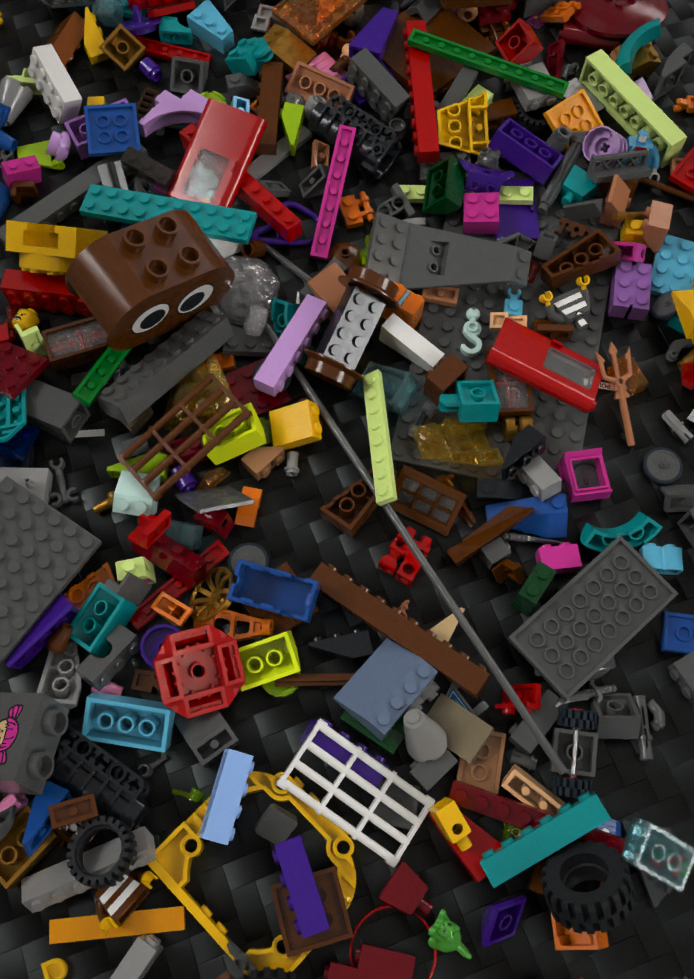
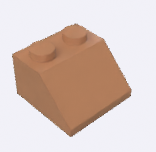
M617 174L614 175L607 192L603 215L600 217L599 223L619 228L621 222H624L625 219L614 220L612 215L613 213L627 212L625 210L629 208L632 198H629L631 190Z
M652 200L650 207L647 206L645 209L644 217L646 219L643 220L641 229L644 230L643 239L654 254L659 253L669 231L673 205Z

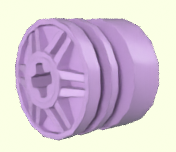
M597 126L585 136L582 151L584 157L590 161L591 156L628 152V144L621 134L615 132L610 127ZM613 159L608 164V167L611 166L616 160ZM597 161L596 165L599 166L602 162Z

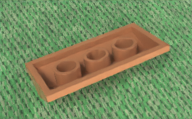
M297 61L284 92L300 94L305 101H307L309 96L317 94L326 100L325 103L334 95H340L349 102H352L356 86L301 61ZM339 101L333 103L335 106L342 107Z

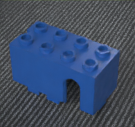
M238 559L234 575L238 578L236 584L231 583L227 596L228 600L310 623L321 587L319 581L299 578L284 571Z

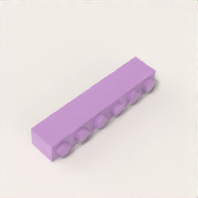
M309 294L306 295L253 378L256 389L274 397L278 392L282 391L285 380L292 375L295 364L300 362L303 350L310 346L311 338L314 334L318 333L321 322L325 321L328 317L329 310H327L326 301Z

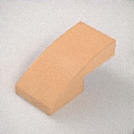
M490 312L489 329L499 332L506 317L527 327V315L509 316V312Z

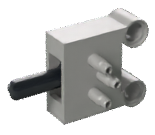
M27 444L23 447L21 468L0 467V482L8 476L50 505L49 494H51L53 474L49 468H33L35 446Z

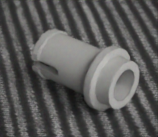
M287 452V465L284 468L287 476L294 477L299 473L298 452Z

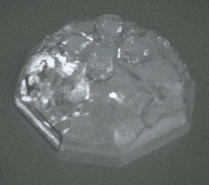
M245 256L225 257L224 259L235 273V278L229 291L220 297L215 304L220 314L227 317L229 322L252 326L271 315L273 298H277L281 285L277 276L268 264L261 259Z

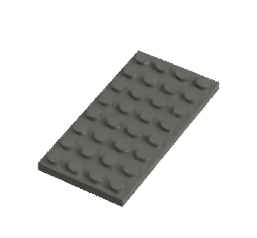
M620 535L507 639L561 698L567 701L679 593Z

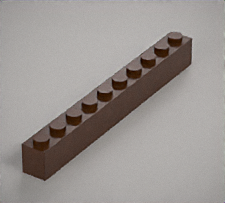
M320 563L309 579L319 581L321 584L319 592L387 639L421 657L437 670L440 675L474 698H478L491 678L488 668L480 663L478 665L470 661L471 657L462 651L460 653L453 650L454 646L446 640L441 642L435 638L437 635L427 628L423 630L419 627L420 624L411 617L409 619L402 616L403 612L394 606L390 608L386 605V601L378 595L374 597L369 594L370 590L360 584L358 587L353 583L354 580L346 574L340 575L337 573L338 569L330 563L328 565Z

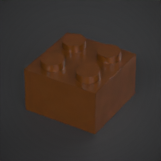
M450 353L447 357L444 356L438 362V366L435 369L431 368L426 373L423 394L438 406L441 394H454L456 381H465L468 366L453 353Z

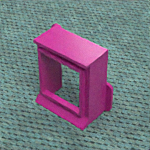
M602 448L565 452L561 460L557 462L559 477L565 480L570 503L607 499L610 497L613 490L610 487L605 468ZM594 459L600 486L578 489L572 462Z

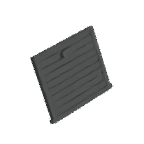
M229 485L175 494L178 500L199 514L254 504L253 499Z

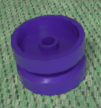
M159 624L146 631L140 643V651L147 666L154 670L153 660L166 636L180 632L179 629L173 625Z

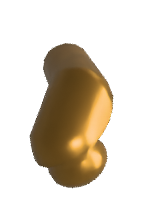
M110 491L107 499L93 506L96 514H100L113 506L115 491Z

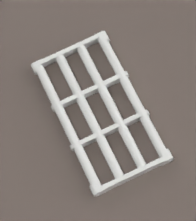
M321 718L317 720L313 730L276 783L278 787L283 790L286 789L316 810V814L323 815L350 834L353 840L357 839L381 856L393 868L401 859L400 857L429 812L428 808L435 803V799L428 794L424 795L399 777L397 772L389 770L365 753L362 747L354 745L330 728L328 723ZM318 731H321L352 753L345 765L312 742ZM306 749L340 772L333 784L299 760ZM356 758H359L387 778L380 790L350 769ZM293 768H296L328 791L321 803L287 779ZM345 776L375 797L369 808H366L338 788ZM391 783H394L425 805L418 817L385 794ZM332 795L363 816L356 828L326 807ZM380 801L413 824L407 835H404L373 813ZM368 820L401 843L395 855L361 832Z

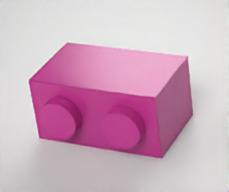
M35 155L1 162L2 176L8 189L13 188V181L29 180L34 181L35 184L42 182L41 166Z
M570 542L561 543L559 546L546 544L540 546L535 553L536 562L541 561L557 571L556 574L578 572L582 567L578 544H571Z

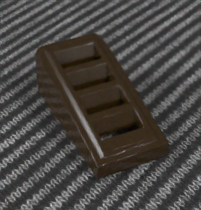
M145 87L136 107L138 120L145 116L141 113L147 114L155 107L154 99L160 95V91Z

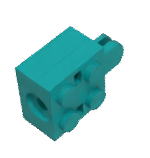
M264 37L243 38L237 43V47L228 53L229 56L224 61L232 74L241 72L247 76H254L263 67V63L268 62L274 54Z
M493 380L456 381L454 394L440 395L438 408L441 412H457L459 422H497L501 403Z

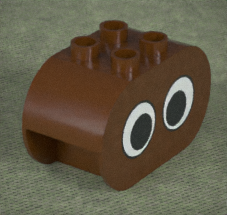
M171 210L95 240L73 260L66 272L65 285L71 294L80 296L107 333L106 342L108 346L114 351H125L183 326L196 317L199 312L203 310L208 311L209 306L217 305L231 288L235 273L188 211Z

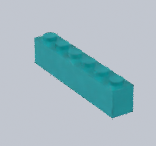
M587 791L577 797L579 801L572 805L570 803L564 804L558 808L559 813L554 816L548 814L539 820L540 824L534 828L529 825L520 831L521 835L517 838L509 837L500 843L502 847L495 851L493 848H490L482 853L479 863L493 888L610 820L611 817L596 793L590 794Z

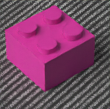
M499 192L464 193L463 235L498 234Z

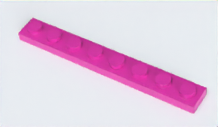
M339 125L310 252V257L327 261L356 133V128Z

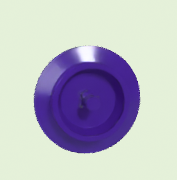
M138 5L132 6L133 19L120 24L133 36L144 35L157 30V24L162 22V18H142Z

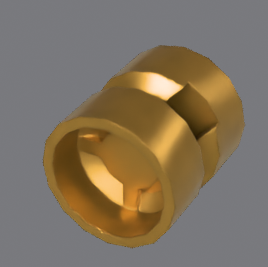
M519 416L518 419L515 417H503L502 433L504 441H513L518 432L529 424L533 426L532 417Z

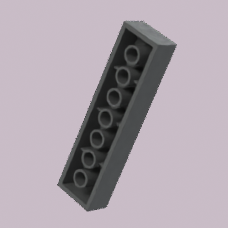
M205 310L199 312L196 317L185 323L180 330L174 332L170 338L159 344L154 351L145 355L144 359L133 365L129 371L118 377L113 384L104 388L96 396L105 414L127 424L133 421L234 336L228 318Z

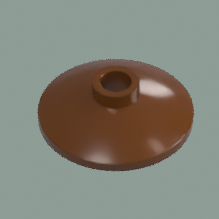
M341 242L334 245L328 253V262L335 257L348 267V272H350L353 265L360 266L362 262L361 250L349 242Z

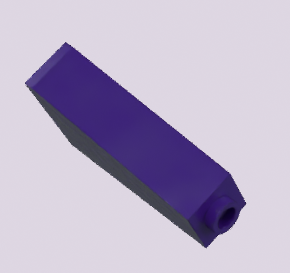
M383 7L350 42L349 58H352L366 47L381 63L398 23V11Z

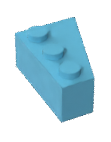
M205 0L187 15L188 28H191L192 34L213 48L226 54L235 45L232 28L210 0Z

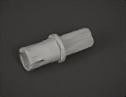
M667 410L662 414V419L670 426L671 431L680 437L684 444L694 437L683 425L684 422H681L671 410Z

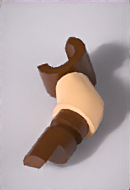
M352 30L348 31L347 39L338 36L337 47L342 51L340 59L329 68L332 72L341 74L349 67L351 59L349 58V44L356 36Z

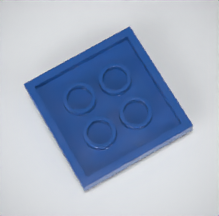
M136 103L84 106L90 157L141 154Z

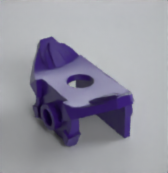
M464 158L460 160L463 168L468 173L464 188L467 191L475 193L500 192L502 182L515 176L514 171L494 170L469 163Z

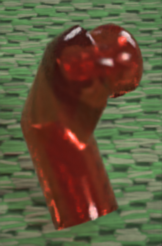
M534 259L530 261L528 283L534 282L539 270Z
M9 306L6 308L8 317L0 325L8 324L12 330L14 327L12 320L16 315V310L14 306Z

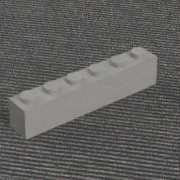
M145 826L132 831L135 835L134 840L137 841V847H135L137 856H133L135 864L134 866L130 865L129 869L131 871L157 860L154 837ZM115 838L83 853V864L90 874L102 875L114 867L119 860L122 850L120 838ZM69 859L21 879L22 904L32 913L42 911L48 906L63 902L65 899L81 894L91 888L78 882L71 875V869L67 866V862L70 861Z

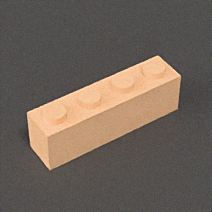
M516 764L512 766L502 779L501 786L524 804L553 814L559 813L558 808L566 804Z

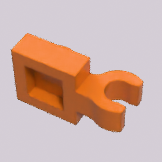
M687 95L685 99H676L677 105H673L674 112L686 109L687 113H694V95Z

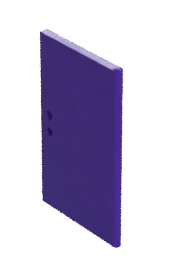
M509 179L502 182L501 186H534V180ZM534 187L533 205L499 204L498 234H495V241L500 237H506L516 232H520L532 240H538L540 232Z

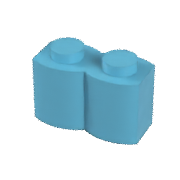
M646 543L638 550L639 554L659 574L679 575L683 571L682 548L676 547L674 544H666L660 547L656 546L655 543Z

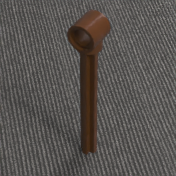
M355 673L291 674L276 679L275 687L344 686Z

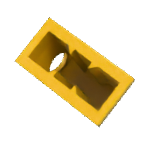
M444 797L428 808L449 842L452 844L456 843L461 852L472 846L467 836L471 833V829L454 800Z

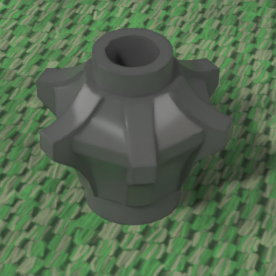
M489 147L483 148L475 164L499 170L500 150H491Z

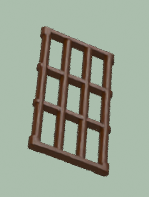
M211 372L181 401H177V404L153 426H149L148 430L124 452L122 451L116 456L117 460L128 469L149 493L153 501L157 502L161 499L162 495L187 472L189 473L211 450L219 446L220 442L243 421H247L253 415ZM214 382L219 388L191 413L185 406ZM225 393L231 400L207 422L202 424L197 418ZM237 405L243 412L214 437L208 430ZM183 409L188 416L162 439L157 431ZM194 421L200 428L173 451L168 444ZM206 433L211 441L185 463L179 456ZM154 435L159 442L131 467L125 460ZM165 447L171 454L146 477L141 479L137 472ZM177 460L182 467L153 492L148 487V484Z

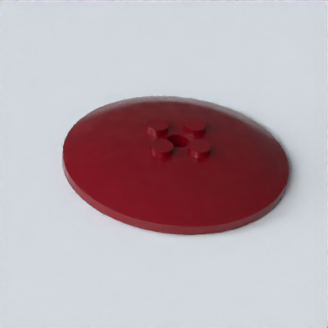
M574 0L581 3V8L575 10L572 18L579 27L592 34L610 38H628L640 26L659 18L660 25H662L668 15V4L666 0Z

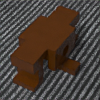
M561 217L559 221L561 227L559 230L555 229L554 234L561 237L565 226H568L566 231L570 232V238L575 240L577 236L583 238L585 234L589 235L594 231L573 220L570 221Z

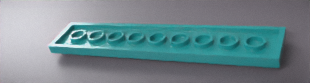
M90 184L79 210L82 216L127 224H136L171 210H185L191 214L208 238L245 245L249 243L257 219V212Z

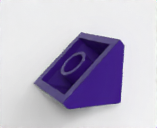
M524 895L503 899L486 906L481 921V945L484 948L515 935L526 902Z

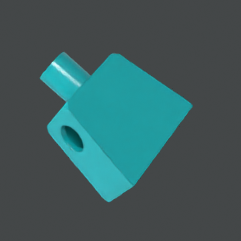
M574 165L563 183L560 195L563 197L561 203L569 205L571 203L588 201L597 194L601 183L595 184L586 176V171Z

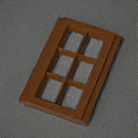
M404 464L395 483L397 500L389 504L393 510L448 536L467 494Z

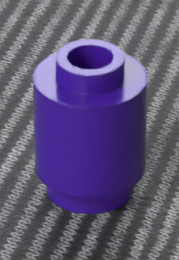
M146 57L140 61L139 70L149 80L157 82L162 78L163 72L161 68L151 58Z
M182 465L174 468L171 472V475L177 472L182 467ZM187 472L175 484L181 493L195 491L198 482L191 472Z

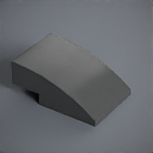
M685 42L678 46L667 59L653 92V101H656L676 87L681 75H683L693 52V49Z

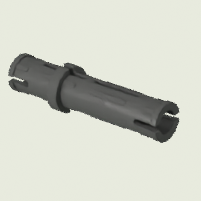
M633 696V700L642 718L639 737L636 739L639 746L640 761L654 760L651 745L653 736L650 735L646 696Z

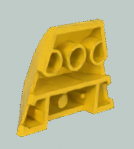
M487 91L473 98L469 97L460 103H454L437 110L439 145L475 155H480V151L488 147L490 141L488 137Z

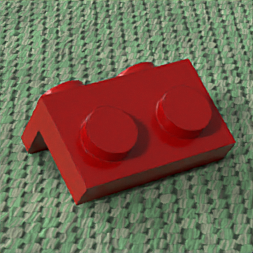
M541 684L511 685L530 714H532L533 710H541ZM502 690V704H495V709L502 710V714L515 715L517 709L505 691Z

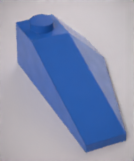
M555 494L543 502L538 497L485 505L487 521L509 505L526 508L533 507L535 512L512 528L513 530L522 531L528 535H538L540 538L545 539L567 537L568 508L565 494Z

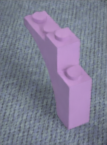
M192 89L184 94L181 99L164 90L154 99L155 107L139 120L140 135L146 138L152 132L173 124H198L208 99Z

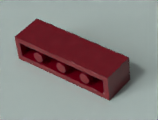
M164 533L148 550L132 542V550L190 588L195 587L205 578L207 561Z

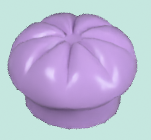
M53 131L46 154L54 156L57 161H64L69 154L71 146L70 135L66 131H63L62 134Z

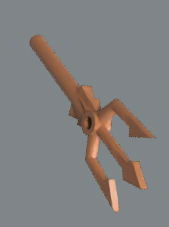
M611 341L608 354L612 357L615 377L606 375L603 364L605 360L596 351L595 353L603 380L613 384L614 400H619L627 445L634 446L635 441L626 398L630 397V395L626 391L628 388L625 385V381L633 375L630 346L623 358L627 361L628 373L620 376L616 358L618 351Z

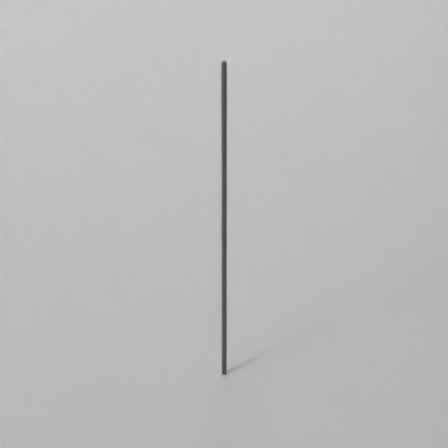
M266 323L263 328L275 345L279 338L270 324ZM295 364L293 370L295 377L311 401L317 403L321 416L375 495L373 478ZM389 503L382 505V508L560 776L566 773L568 770Z

